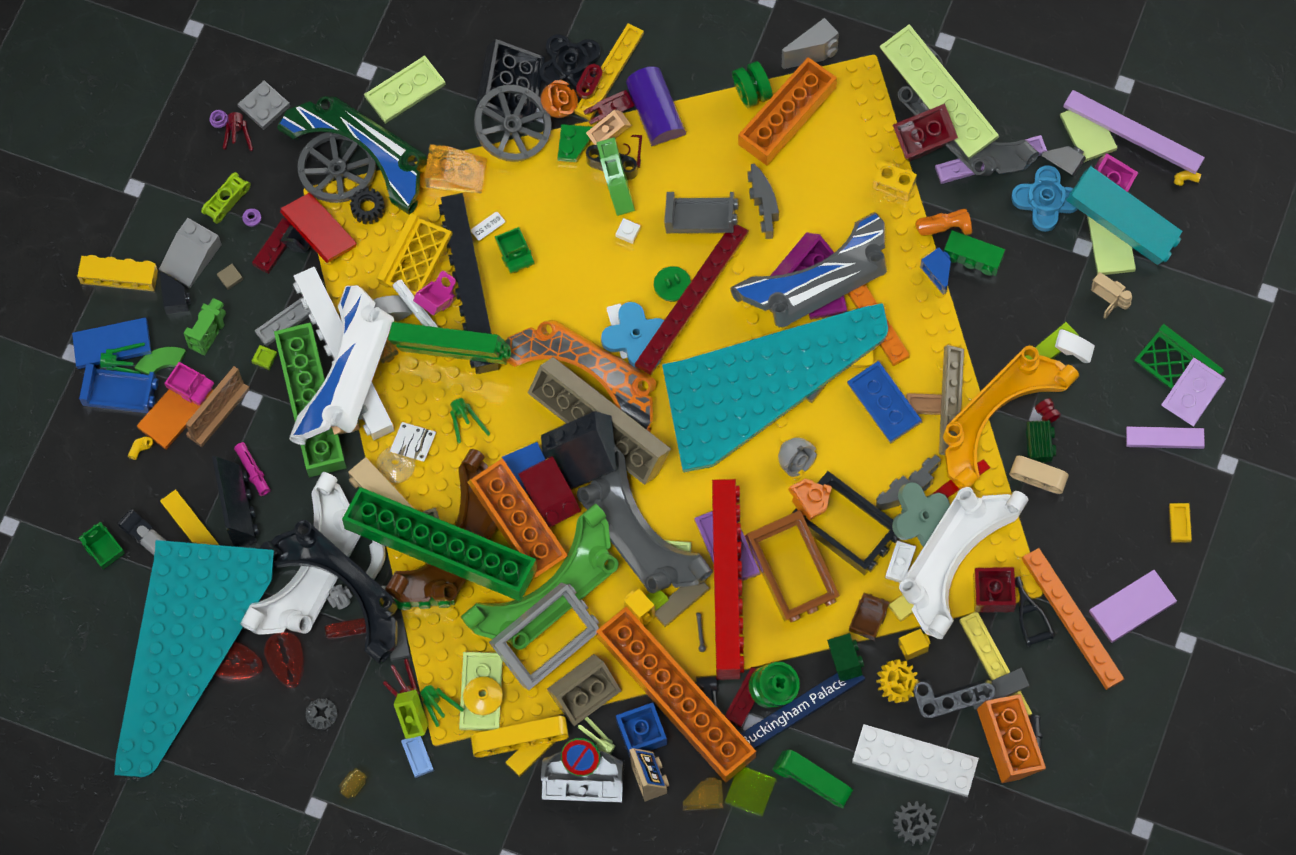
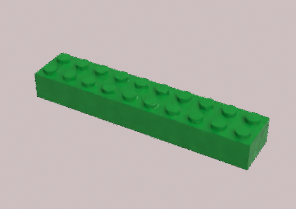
M359 487L342 518L344 529L517 601L522 600L537 571V562L533 557L362 487Z

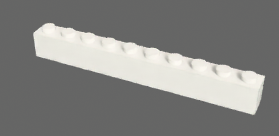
M312 267L294 275L295 283H293L297 294L301 293L303 297L300 300L304 309L308 308L311 313L308 316L312 325L316 324L318 327L316 333L320 341L324 339L326 343L324 349L327 355H332L333 360H335L341 339L342 321L315 267ZM371 382L363 403L368 411L362 414L359 420H364L365 425H363L367 436L371 435L374 441L393 432L394 428Z

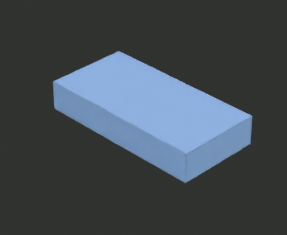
M421 736L401 740L415 778L434 771Z

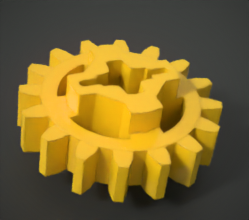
M900 659L894 660V662L893 660L889 661L887 665L881 666L883 671L877 673L881 679L876 680V682L881 683L878 690L884 691L882 697L889 696V702L895 700V703L908 701L909 698L915 696L912 691H914L917 681L914 678L917 672L912 673L913 666L907 667V661L901 662Z

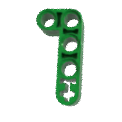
M792 750L783 751L772 769L784 778L791 777L840 808H844L853 792L851 787Z

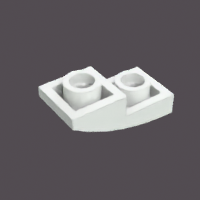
M1059 330L1055 347L1065 355H1074L1083 363H1090L1095 347L1087 340L1065 330Z

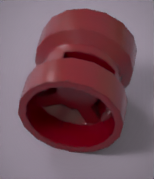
M1051 398L1041 401L1034 408L1042 416V421L1049 420L1052 423L1061 416L1060 412L1054 409V403Z

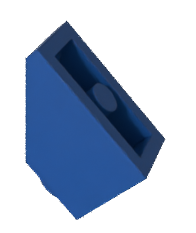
M937 248L921 259L920 268L944 295L947 292L951 258L947 252Z

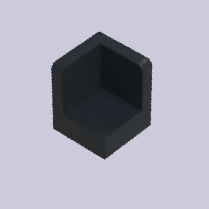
M292 225L288 227L280 240L294 252L306 253L310 247V244Z

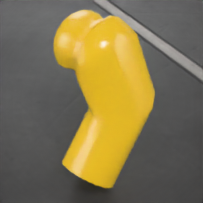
M1187 170L1176 173L1174 184L1182 186L1184 180L1199 183L1201 174H1193Z
M142 437L135 440L128 453V457L136 460L140 451L149 449L153 445L152 438Z

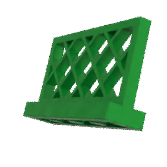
M1165 324L1160 327L1158 333L1135 359L1136 363L1171 390L1174 387L1172 378L1181 377L1182 375H1172L1171 365L1182 364L1184 372V364L1190 363L1193 357L1221 376L1224 375V370ZM1160 338L1166 342V349L1155 350L1154 343ZM1167 352L1168 362L1156 363L1155 353ZM1169 352H1179L1181 354V361L1170 362ZM1145 354H1153L1154 363L1146 364L1141 359ZM1168 365L1169 375L1161 376L1157 372V366Z

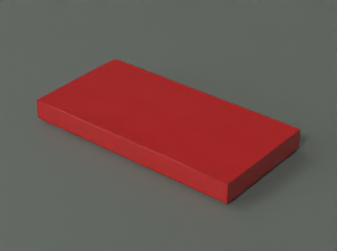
M311 193L300 197L280 210V213L326 263L352 250L357 245L353 238Z

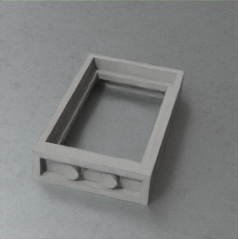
M560 583L489 642L522 687L527 690L533 688L594 637L599 629V621L594 615H589L586 611L588 609L587 605L581 599L578 600L575 596L577 592L570 584ZM563 595L587 628L530 675L506 642Z

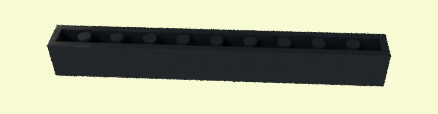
M463 193L441 197L442 204L438 206L440 216L444 215L445 221H442V226L453 233L447 244V249H451L452 252L448 256L450 266L454 265L455 267L452 276L458 282L459 287L455 289L457 300L461 299L462 305L459 306L460 316H465L466 321L462 323L463 330L491 334ZM470 360L471 368H475L476 374L499 370L497 363Z

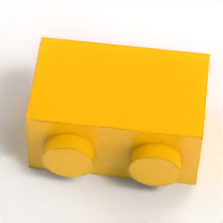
M640 588L627 594L626 600H624L625 607L634 614L643 626H646L655 618V605Z

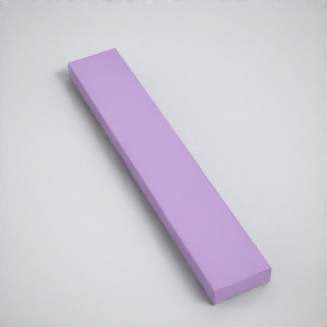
M1041 135L1025 139L1039 152V156H1041L1042 152L1047 151ZM960 159L935 165V170L941 184L975 175ZM984 163L981 166V171L984 170Z

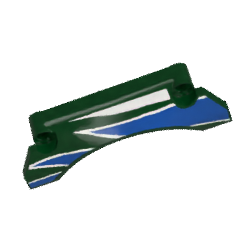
M323 96L318 100L317 104L306 102L285 112L277 128L293 140L309 133L332 132L345 136L363 147L380 168L386 182L391 203L409 215L414 212L418 205L416 198L419 195L420 171L417 169L424 168L427 164V157L424 153L334 96ZM415 156L417 158V164L414 163Z

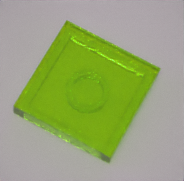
M744 767L734 776L725 803L762 817L776 778Z

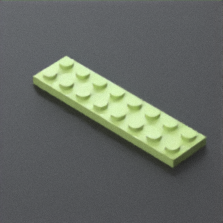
M910 24L880 46L883 53L929 110L945 103L958 139L954 141L968 159H971L999 138L997 132Z

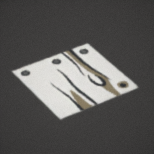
M402 422L390 452L424 462L436 432Z

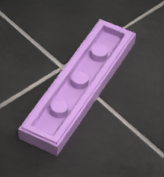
M1126 427V447L1204 449V428Z

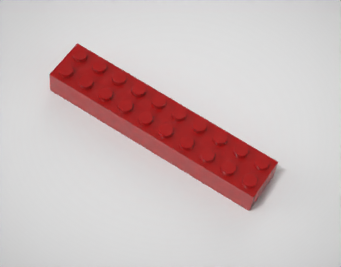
M736 479L712 480L716 680L740 679V673H744V656H740V654H744V638L740 637V635H743V618H739V616H743L742 598L739 599V597H742V579L738 580V578H742V561H738V559H741V542H737V540H741V523H737L740 522V504H736L740 503V485L736 486Z

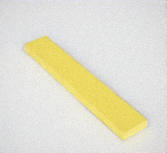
M974 612L961 618L960 623L991 681L1010 673L979 613ZM1021 691L1010 695L1013 696L1021 694L1028 716L1032 715V712L1028 704L1026 703Z

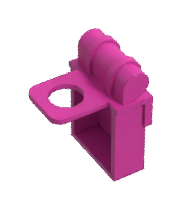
M441 271L435 282L431 281L416 292L413 301L433 316L441 310L444 311L450 307L457 297L452 292L456 283L455 278L445 271ZM443 277L449 279V287H445L442 284L441 280Z
M181 362L176 365L165 382L166 388L181 395L183 399L190 403L193 402L199 406L204 402L205 397L214 385V382L206 378L204 374H200Z

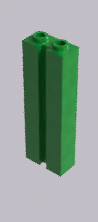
M392 322L388 340L402 352L507 365V360L511 356V346L496 334Z

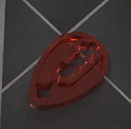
M289 632L276 633L265 644V657L277 679L288 688H294L300 683L303 674L304 655L302 646L295 635ZM280 638L284 641L283 645L287 650L288 664L281 662L284 658L282 653H278L281 651V647L276 643L279 642L278 639ZM288 670L291 671V674L294 677L293 682L286 680L289 678Z
M233 642L226 655L231 660L237 657L240 662L233 665L229 660H226L225 663L222 661L214 675L225 679L249 678L262 672L263 663L252 650L240 643ZM255 661L258 667H254V669L251 670V667L247 664H253Z

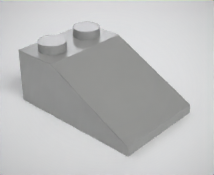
M825 18L782 49L781 67L786 69L800 66L807 57L814 62L824 61L828 57H833L838 51L839 33Z
M187 218L176 233L159 271L166 273L174 280L191 288L222 245L219 235Z

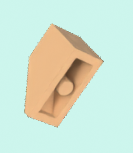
M613 110L587 131L586 134L594 145H597L596 142L618 137L632 125L621 111Z

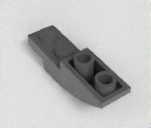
M751 164V171H747L748 182H752V188H749L750 199H754V206L759 205V216L763 215V221H760L761 233L765 232V239H773L772 221H779L775 194L762 171L755 164Z
M935 454L932 458H927L923 462L922 468L918 472L915 470L908 479L905 476H902L899 480L896 478L890 484V489L886 493L883 491L876 498V507L879 510H885L901 505L898 499V492L904 484L913 482L918 484L923 492L933 484L934 477L931 475L940 467L941 459Z

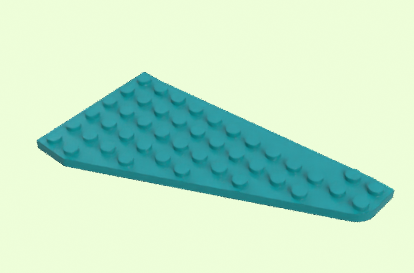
M883 303L848 311L685 360L662 364L683 472L714 467L883 343L888 335V324Z

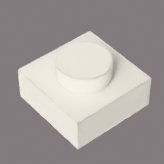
M623 218L616 232V237L633 244L641 227Z

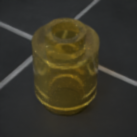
M354 768L340 783L339 787L341 790L339 792L348 799L350 797L355 798L365 785L367 776L357 768Z

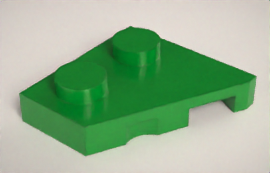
M561 124L558 161L577 162L582 151L589 145L591 139L586 132L592 127Z

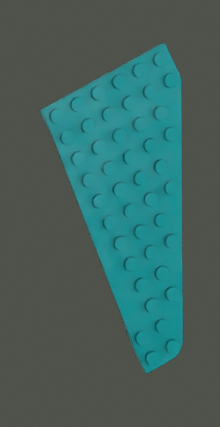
M162 540L155 541L154 562L116 753L114 775L145 777L155 771L243 628L240 623L250 604L259 602L270 584L274 550Z

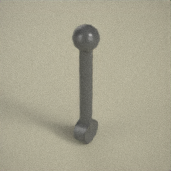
M696 613L700 642L698 649L700 652H705L706 646L703 642L701 614Z

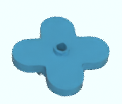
M1052 166L1039 168L1035 174L1034 183L1017 185L1013 189L1011 196L1015 207L1033 212V225L1038 230L1045 232L1055 228L1058 221V213H1073L1078 210L1066 201L1073 188L1062 187L1060 184V173Z
M627 302L619 309V325L609 326L603 330L601 344L610 352L624 351L627 354L629 363L635 367V362L664 320L660 318L647 320L644 310L639 304Z

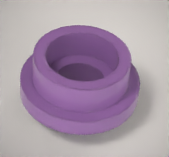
M215 110L211 113L210 123L213 127L222 128L227 124L228 116L224 111Z
M256 209L246 210L242 216L243 222L250 227L257 226L261 221L260 212ZM251 215L255 216L253 219L248 218Z

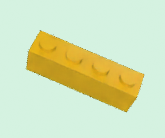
M95 255L81 256L77 277L81 284L155 291L158 269L156 264L151 261L136 262L132 259L117 260L114 257L98 258Z

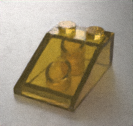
M430 144L425 172L426 188L482 193L487 158L449 146Z

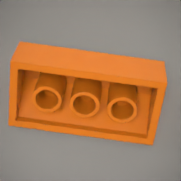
M1021 694L987 700L977 708L1001 783L1020 780L1046 769Z

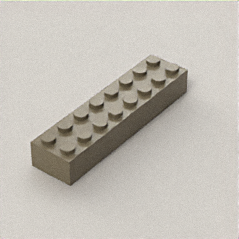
M554 357L540 365L528 391L529 395L566 424L594 411L611 415L614 443L625 457L626 471L644 485L658 475L671 448Z

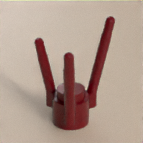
M233 112L228 115L223 149L227 147L230 130L232 131V143L235 144L236 132L243 128L249 150L253 151L246 121L243 120L241 113Z
M404 659L412 688L410 686L406 687L395 666L391 665V669L402 687L400 693L417 690L408 659ZM384 681L383 684L397 697L398 693L394 688Z

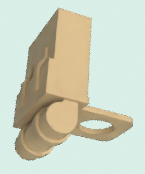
M1099 272L1093 279L1091 291L1110 303V306L1104 313V318L1106 319L1117 306L1125 310L1128 309L1131 305L1132 294L1130 291H1125L1126 287L1118 281L1114 282Z

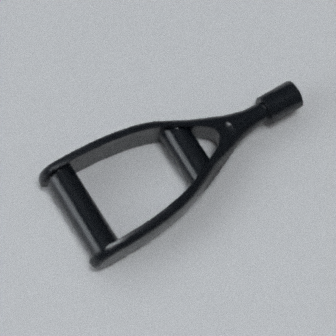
M1015 577V586L1018 588L1020 595L1019 623L1026 646L1030 647L1032 644L1050 638L1054 639V633L1044 612L1024 591L1021 577ZM1024 601H1027V602L1030 603V604H1028V605H1026V606H1023ZM1036 610L1042 617L1048 631L1028 638L1023 623V614Z

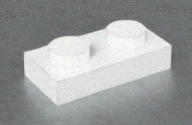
M897 541L885 576L886 579L899 583L903 581L908 573L916 546Z

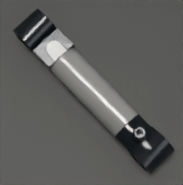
M132 509L117 522L125 533L131 536L140 546H144L153 555L155 552V541H166Z

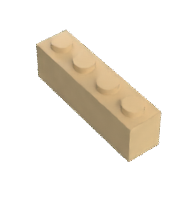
M366 457L348 471L350 476L349 482L354 488L362 487L413 508Z

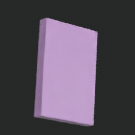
M1193 357L1161 406L1194 427L1226 378Z

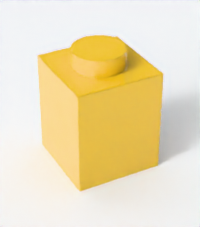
M919 629L900 637L898 644L907 661L928 652L930 640L927 634H923L922 630Z

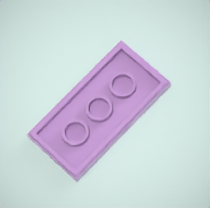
M1152 570L1096 605L1089 612L1110 642L1113 643L1174 605L1177 600L1156 571Z

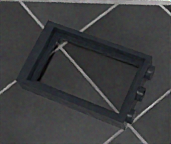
M827 471L817 484L832 486L831 488L835 489L889 530L865 561H862L809 521L806 515L803 516L814 538L865 576L868 571L872 572L878 564L876 561L880 557L884 558L890 550L888 547L891 543H896L899 540L893 531V519Z

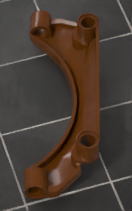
M470 449L460 464L458 471L461 497L455 526L490 540L497 526L467 483L470 479L487 469L488 466L483 461L485 457L480 451ZM425 563L412 570L395 571L385 591L399 602H428L431 597L439 602L453 601L466 579Z

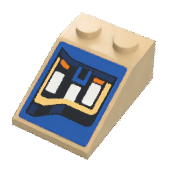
M630 749L631 767L644 801L667 794L666 787L669 786L666 775L662 776L660 772L662 764L659 757L655 758L654 753L651 751Z

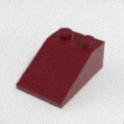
M945 103L893 124L905 159L908 162L923 157L958 139Z
M553 456L518 473L528 497L549 528L581 512Z

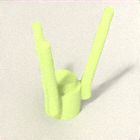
M587 716L585 720L601 736V739L597 738L582 725H579L578 728L597 742L598 750L611 754L615 748V745L612 744L613 741Z

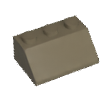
M595 654L547 688L554 702L573 726L621 692L605 663Z

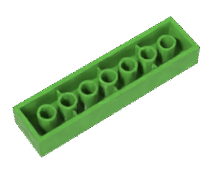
M311 323L274 331L295 421L325 380ZM331 427L325 432L308 438L306 444L301 445L309 477L321 475L322 472L329 473L346 468L339 435H334Z

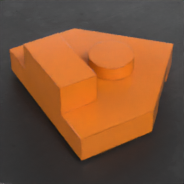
M804 479L790 486L788 490L793 496L792 502L797 510H800L803 516L806 515L810 521L826 512L832 486L814 483L812 480Z

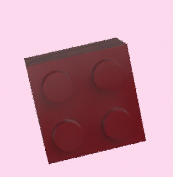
M1014 567L975 568L973 573L974 611L1014 612L1016 607Z

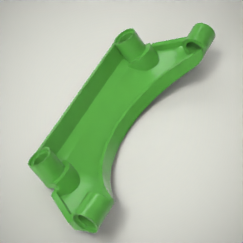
M594 504L578 518L573 543L567 554L568 556L556 573L544 585L524 596L521 601L513 600L504 603L478 602L461 616L464 623L475 634L493 639L560 583L570 584L577 592L575 596L578 600L583 599L618 568L617 559L607 551L611 547L609 525L603 510L597 504ZM562 595L507 642L518 650L524 649L572 607Z

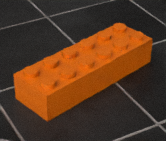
M807 57L738 134V145L767 166L836 89L837 77Z
M503 458L467 482L510 547L515 551L536 559L537 571L532 579L538 577L568 556Z

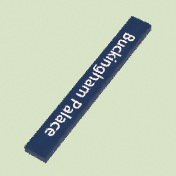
M836 673L740 734L756 749L865 680V677L862 675L840 682Z

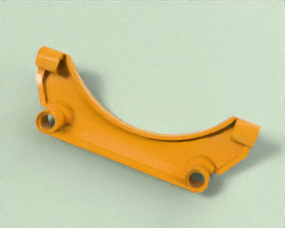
M1033 346L1024 347L946 426L943 439L949 445L945 450L948 478L959 489L971 487L980 478L977 466V447L980 434L992 415L1008 402L1027 394L1065 391L1079 377L1078 371L1071 365L1065 366L1060 361L1039 355L1038 350ZM1025 355L1031 356L1032 359H1031V360L1027 359V358L1025 357ZM949 431L956 432L957 436H952Z

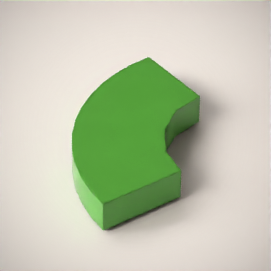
M178 347L156 349L151 351L152 354L145 355L137 363L135 370L149 375L150 372L156 374L157 371L163 368H175L179 362H182L187 352L185 349Z

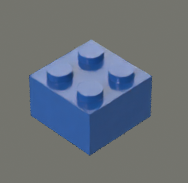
M653 702L616 715V723L629 757L630 749L632 748L651 751L667 745V738Z

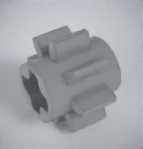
M337 585L329 590L330 596L327 599L333 608L337 606L338 609H343L351 603L349 598L353 595L347 586Z

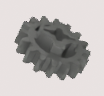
M918 801L915 802L914 806L908 802L907 808L901 805V812L896 811L895 813L897 818L893 819V824L897 826L894 827V832L899 831L898 839L904 837L905 844L910 840L912 846L915 845V841L922 845L923 839L930 841L929 835L934 836L935 831L931 828L937 827V823L932 822L936 820V815H930L932 809L926 810L925 803L920 807ZM923 816L927 818L928 825L926 822H924ZM919 817L918 825L916 824L915 827H913V829L911 830L912 822L917 820V818ZM901 822H903V824L906 825V827H907V831H906V832H905V830L903 829ZM922 833L921 835L913 836L914 834Z

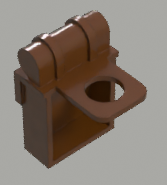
M864 592L861 600L859 599L849 631L875 641L879 628L886 617L890 602Z

